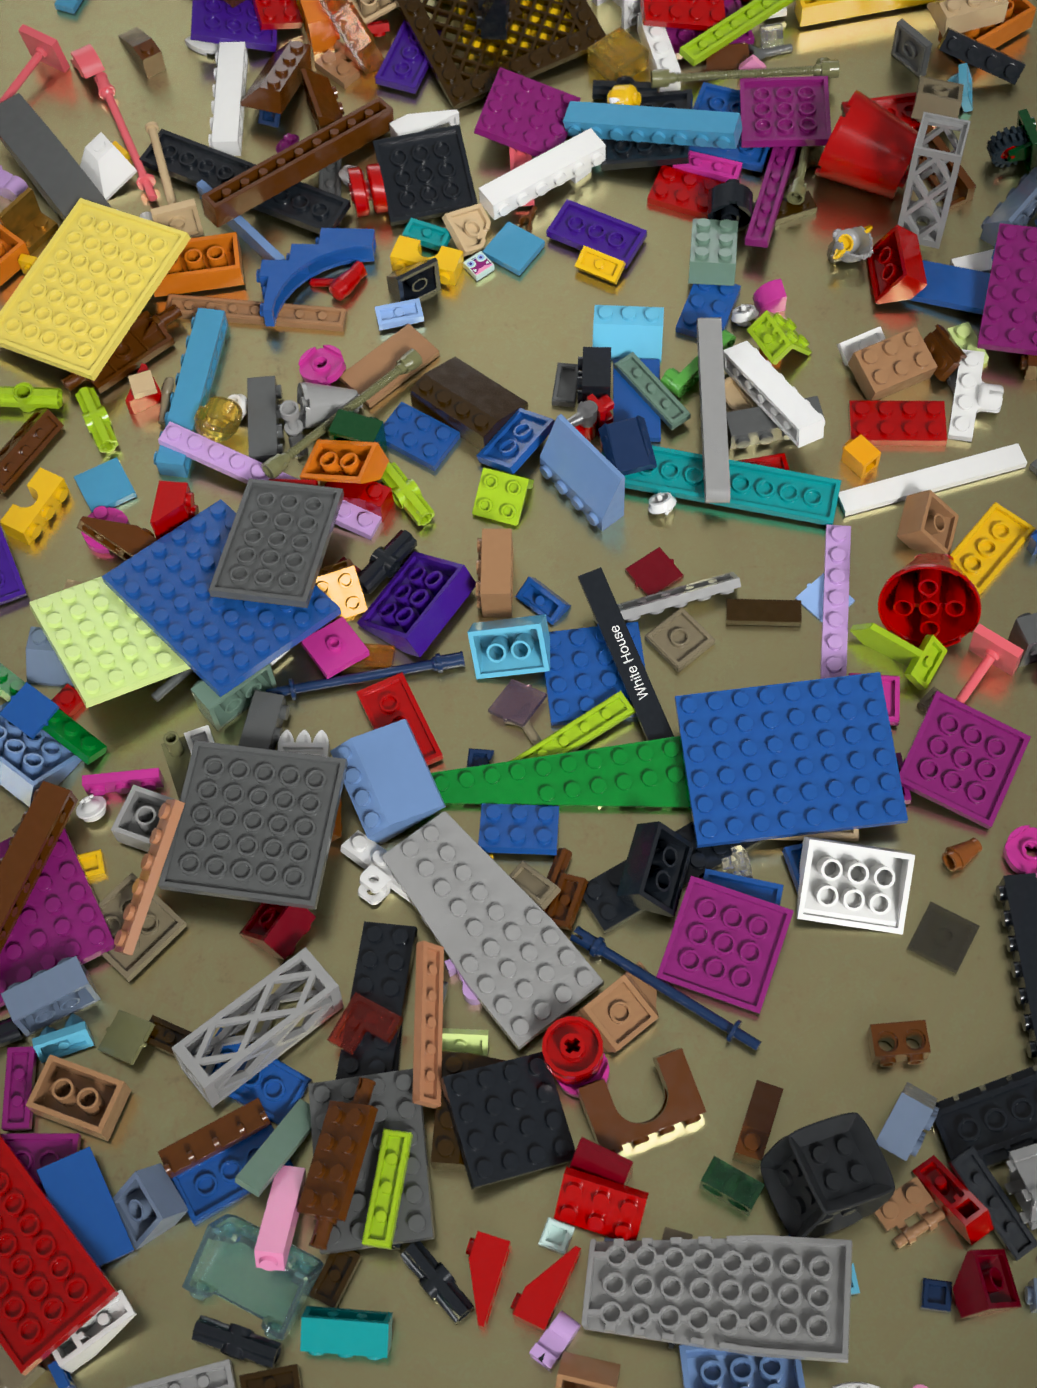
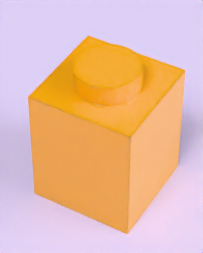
M859 435L854 440L850 439L844 444L841 461L860 479L878 466L881 452L864 436Z

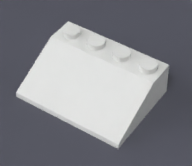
M804 836L799 869L796 918L903 934L915 855L908 851Z

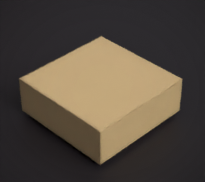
M151 370L128 376L135 399L158 393Z

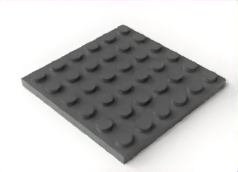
M195 740L180 801L184 802L185 805L161 872L159 888L316 910L346 775L347 759Z

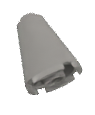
M310 382L298 383L297 404H300L299 416L303 423V429H310L321 425L333 416L338 409H342L360 394L355 389ZM363 404L360 405V407H358L357 409H355L354 412L358 413L359 408H362Z

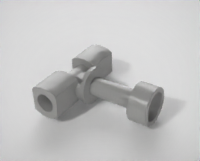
M286 400L280 405V413L284 420L285 432L290 435L289 444L291 448L305 436L300 434L303 431V423L300 420V410L297 402ZM308 448L302 450L295 458L307 455Z

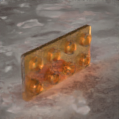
M319 0L323 11L333 22L335 30L345 41L346 48L357 60L358 67L365 74L379 71L384 57L375 45L374 36L353 3L348 2V0Z

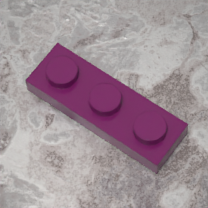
M33 1046L7 1047L1 1126L3 1131L32 1130L33 1113L25 1105L35 1086L37 1053Z

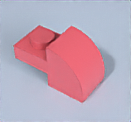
M90 44L70 52L72 56L70 61L73 67L78 69L82 78L87 79L105 70L97 53Z

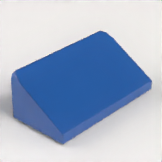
M528 577L515 596L538 615L546 614L547 621L551 625H554L571 606L534 577Z

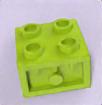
M766 310L747 329L751 337L774 365L792 349L808 356L812 353L808 347L810 344L808 340L795 330L797 328L796 324L790 318L784 319L779 313L774 314Z
M483 467L472 514L515 526L519 525L527 489H532L534 479Z

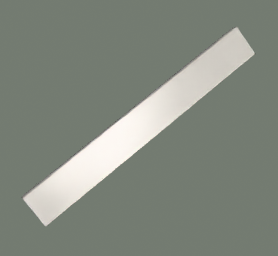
M1016 443L839 492L838 502L844 516H849L904 501L908 495L927 490L936 492L1024 468L1027 465V461L1019 444Z

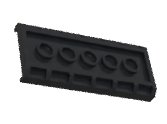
M1037 1065L936 1102L935 1106L940 1109L935 1122L950 1159L969 1146H974L986 1166L990 1168L1009 1161L1010 1151L1037 1143Z

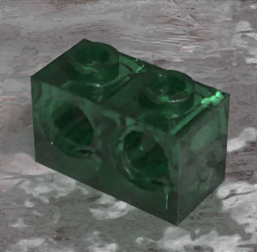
M714 1156L700 1181L699 1188L750 1216L765 1184Z

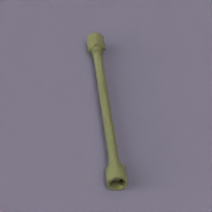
M821 57L817 59L816 64H820L821 61L830 59L827 57ZM802 146L796 177L792 184H789L786 198L789 203L794 205L803 203L805 199L807 184L804 181L811 146Z
M824 60L820 64L805 67L741 69V71L725 70L719 72L705 71V73L691 72V74L690 72L676 74L669 72V69L651 70V88L669 87V84L679 81L740 79L743 77L759 78L765 76L779 77V75L814 74L815 76L838 78L840 66L839 60Z
M414 349L407 351L396 362L397 364L390 372L349 402L342 410L354 411L399 375L415 370L423 363L420 354ZM336 413L288 449V451L281 454L278 453L262 463L261 468L266 476L270 479H275L288 467V463H290L293 457L329 430Z

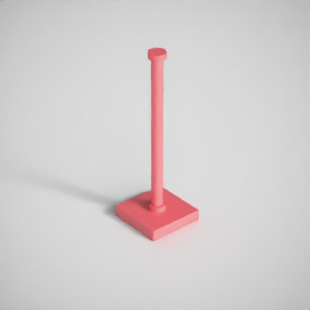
M22 24L18 31L32 58L0 98V103L16 94L40 61L64 73L67 72L70 66L57 39Z
M979 623L973 632L969 651L983 658V660L955 700L965 704L991 665L1012 676L1018 668L1024 650Z

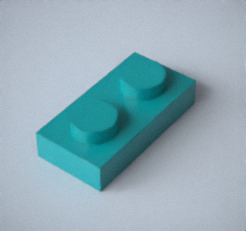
M410 218L402 233V236L420 240L421 246L440 251L441 246L447 247L452 238L448 229L414 218Z

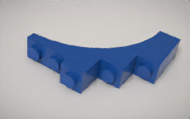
M321 228L320 237H316L315 244H291L290 253L286 254V260H262L261 268L257 269L256 279L257 283H261L264 303H260V316L264 317L265 325L275 327L278 314L285 301L308 279L337 266L355 263L356 261H375V229Z

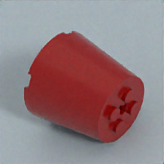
M856 90L846 105L850 109L845 117H839L818 162V165L821 167L816 169L815 175L893 199L899 188L903 189L907 183L918 131L862 92Z

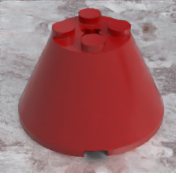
M926 553L916 555L913 561L885 582L878 599V613L885 628L918 648L925 635L932 634L944 647L961 642V638L975 630L981 616V599L976 587L949 554Z

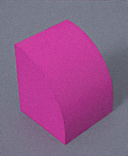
M781 279L769 281L755 291L753 301L756 310L759 312L758 316H761L766 310L772 313L785 311L787 295Z

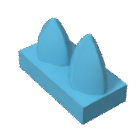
M967 63L959 64V73L954 74L947 81L964 84L961 106L965 113L973 111L972 75Z
M73 1013L69 1016L64 1028L56 1030L46 1026L38 1037L32 1038L33 1048L41 1063L46 1062L50 1054L62 1057L94 1046L93 1037L86 1022Z

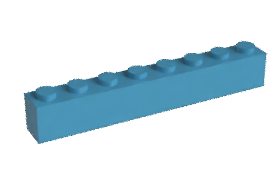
M578 101L569 102L563 120L565 130L568 132L567 136L575 137L591 128L600 139L736 149L743 129L740 113Z
M198 308L196 316L192 317L191 335H188L186 338L187 349L186 353L181 356V371L176 374V389L170 396L171 407L169 412L167 411L165 414V428L171 421L199 434L228 327L224 310ZM160 445L159 450L155 451L154 465H157L159 474L188 477L192 459Z

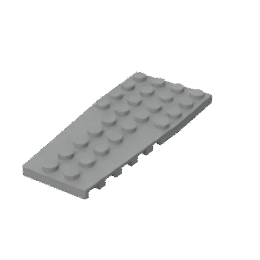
M442 812L383 854V862L387 864L393 873V877L407 894L411 904L418 910L422 920L430 928L438 944L444 947V951L468 988L518 1050L604 985L601 977L555 922L447 812Z
M773 1235L726 1236V1238L712 1239L711 1236H701L698 1239L670 1237V1240L642 1238L639 1241H625L624 1238L614 1239V1241L599 1242L596 1239H592L589 1246L581 1324L585 1330L757 1357L849 1363L853 1243L852 1240Z

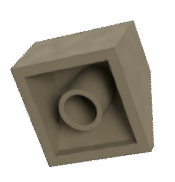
M920 75L911 118L921 122L924 112L958 118L962 104L964 84Z

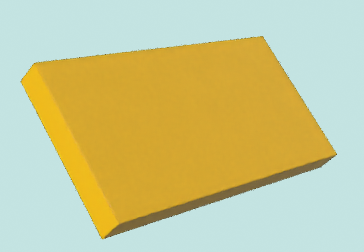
M994 502L950 555L957 566L974 584L981 596L1028 541L1036 528Z

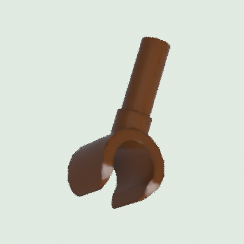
M532 206L528 215L519 218L520 228H522L523 224H528L527 231L532 230V219L537 210L536 206Z

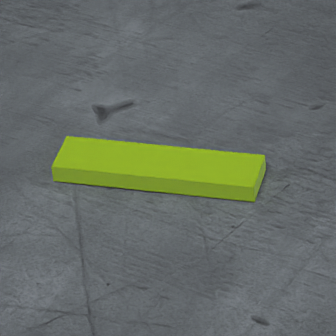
M383 1130L362 1244L365 1246L392 1249L413 1138L411 1132Z

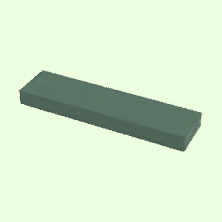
M634 352L614 363V369L671 430L691 418V413Z
M302 1099L298 1100L236 1176V1184L257 1197L261 1195L311 1132L309 1103Z

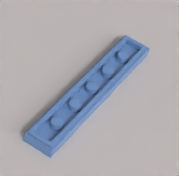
M204 180L196 183L199 197L202 200L201 195L212 190V188ZM241 215L226 223L264 260H285V257Z

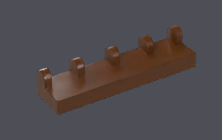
M257 1098L158 1151L167 1175L172 1179L272 1124L261 1101Z

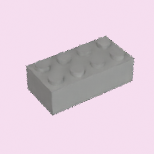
M133 785L111 828L116 840L148 852L151 845L149 841L153 829L157 828L160 819L158 817L159 809L166 800L173 798Z

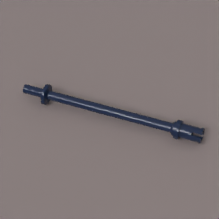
M462 651L445 655L436 653L431 660L341 675L329 679L324 678L295 684L294 680L289 678V685L268 688L266 692L284 696L291 695L294 701L297 698V693L392 677L401 672L404 675L433 669L438 671V673H443V670L465 667Z
M577 926L574 930L576 934L571 935L570 941L588 950L589 955L592 957L602 956L728 1033L726 1041L729 1043L733 1038H736L755 1051L759 1048L762 1041L740 1029L742 1021L737 1020L732 1024L608 948L605 939L601 936L597 938L580 926Z

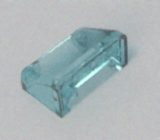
M232 1214L223 1215L208 1224L182 1288L190 1291V1295L199 1300H205L216 1294L262 1319L261 1327L264 1330V1334L273 1340L283 1341L295 1323L324 1264L317 1257L291 1244L285 1271H267L262 1268H256L254 1249L260 1227Z

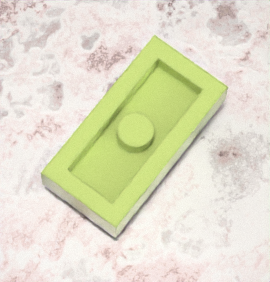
M969 322L947 328V332L961 349L985 352L983 364L988 362L989 356L985 349L977 348L978 337Z
M442 1028V1051L471 1053L488 1057L489 1030Z

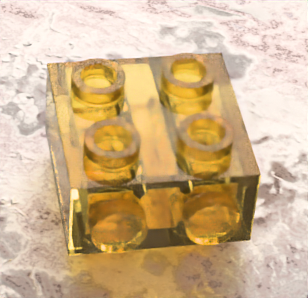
M621 26L588 47V64L606 80L616 81L621 76L633 77L648 67L649 50Z

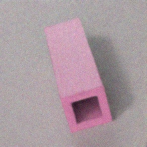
M283 1166L273 1179L254 1249L256 1268H262L267 1271H285L299 1217V1212L296 1211L306 1182L305 1168Z

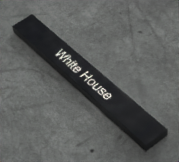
M600 567L578 576L579 583L647 741L674 737L602 568Z

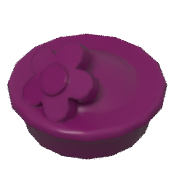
M291 133L284 135L283 139L276 146V152L279 153L299 142V136Z

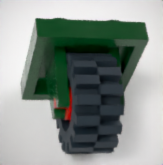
M1027 109L1018 111L1017 127L1011 126L1009 130L1006 127L1003 128V132L997 131V135H992L990 137L991 140H988L986 148L996 167L1003 168L1004 165L1010 167L1011 163L1016 165L1018 164L1017 161L1024 160L1030 173L1034 167H1037L1036 121L1033 116L1030 117Z

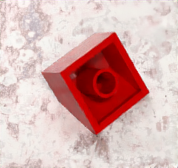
M159 480L150 520L157 539L165 536L199 513L198 505H195L194 493L190 491L188 483Z

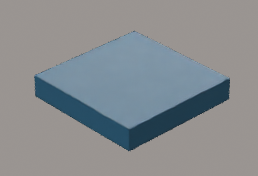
M508 221L482 253L489 260L520 276L545 247V241Z
M117 457L74 476L91 513L98 506L113 508L137 497Z

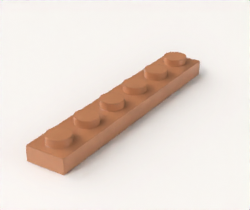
M176 799L166 800L159 809L158 817L160 819L157 828H154L150 835L149 841L151 845L149 851L142 858L140 877L133 884L131 903L124 910L123 919L125 920L122 929L117 932L114 939V945H116L115 952L133 956L185 805L184 802Z
M423 940L416 943L412 1103L434 1109L441 1106L440 1079L442 1078L444 947Z

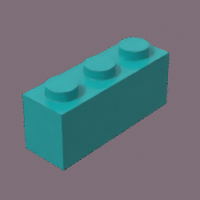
M306 1306L301 1317L300 1351L308 1352L315 1356L330 1353L337 1354L342 1358H350L354 1355L366 1356L370 1360L387 1358L392 1341L393 1312Z

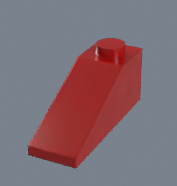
M327 481L324 486L342 488L344 492L343 500L381 516L382 522H384L394 504L392 488L375 481L363 484Z
M935 1155L912 1170L914 1177H918L934 1200V1203L942 1210L951 1225L971 1246L994 1229L989 1210Z
M477 1231L476 1237H471L469 1240L466 1254L470 1255L469 1265L478 1326L480 1330L485 1331L512 1246L508 1240Z
M575 1246L530 1282L524 1288L522 1294L516 1293L510 1309L514 1310L513 1318L542 1333L546 1331L581 1255L580 1247Z

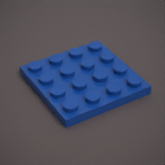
M703 82L693 110L740 113V90ZM740 135L736 149L690 146V151L742 162V168L762 173L772 147L741 148Z
M638 622L626 623L645 667ZM598 626L549 632L550 671H546L544 674L551 727L569 724L620 690L631 704ZM634 713L630 717H637L636 713Z

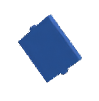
M26 682L15 696H11V701L0 712V715L33 740L44 726H48V721L60 707Z

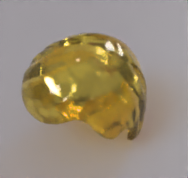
M213 396L205 406H199L194 417L196 432L215 442L226 441L237 432L243 415L242 409L232 399Z

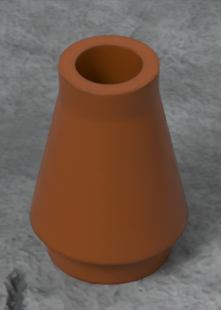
M971 838L968 841L947 847L942 854V860L949 870L960 871L982 851V845L976 838Z

